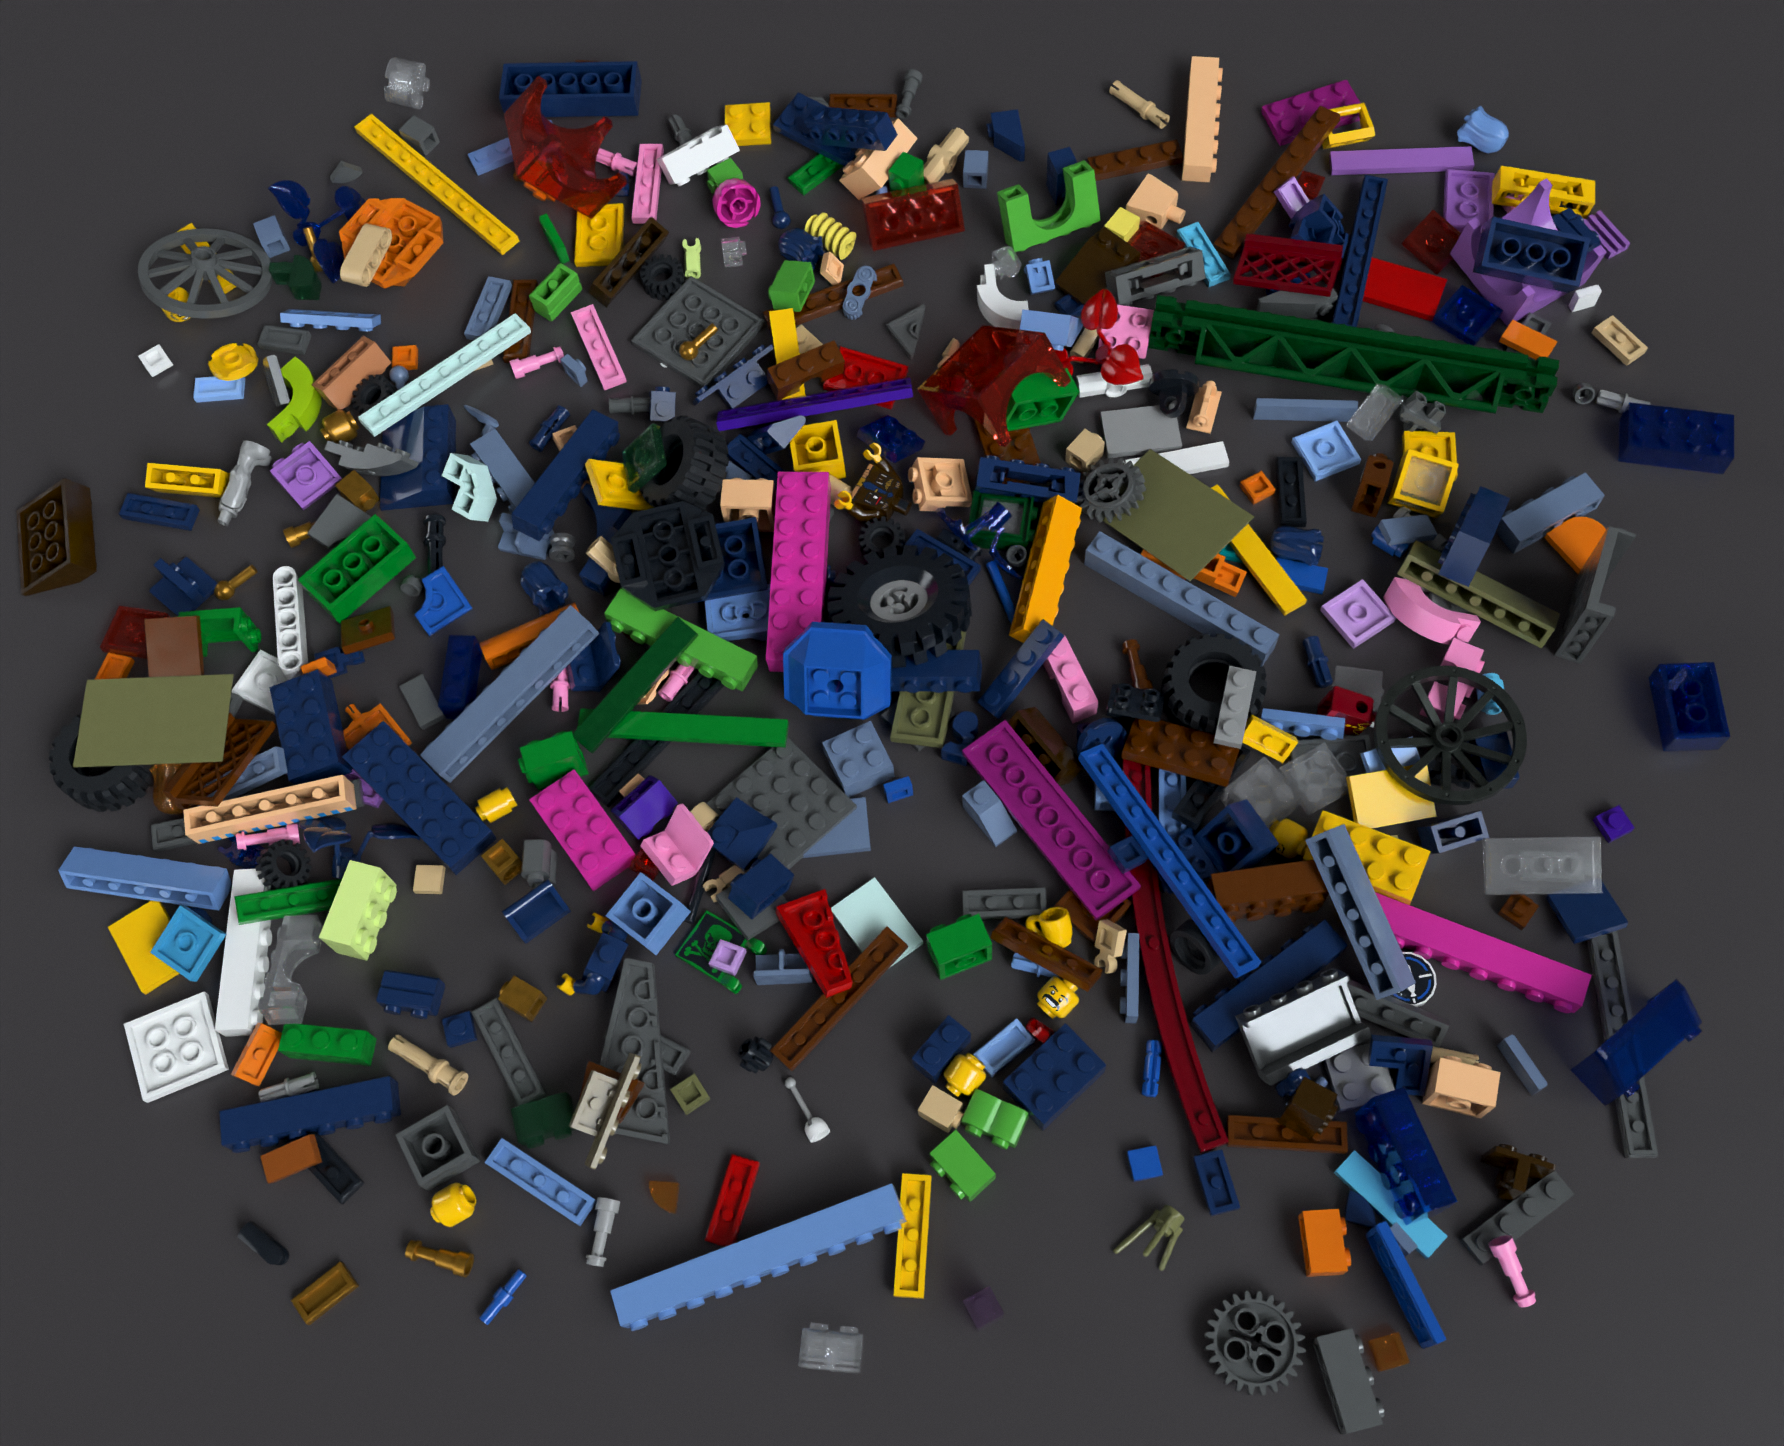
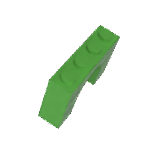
M1085 160L1063 168L1066 188L1065 200L1058 212L1047 219L1036 220L1032 218L1028 193L1019 184L997 192L1005 242L1014 253L1025 251L1028 247L1039 243H1046L1050 239L1068 235L1072 231L1090 227L1093 223L1101 221L1094 169Z

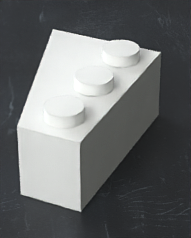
M726 124L711 128L656 160L669 185L677 184L679 187L689 182L690 176L696 173L701 175L707 172L709 166L729 159V156L740 151Z

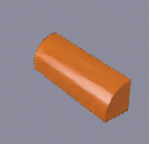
M575 602L480 642L481 650L491 670L515 661L521 651L529 647L538 638L540 632L548 628L557 619L559 613L566 610L570 605L579 612Z

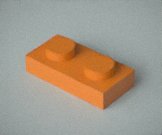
M257 1022L231 1075L259 1087L278 1051L282 1033Z

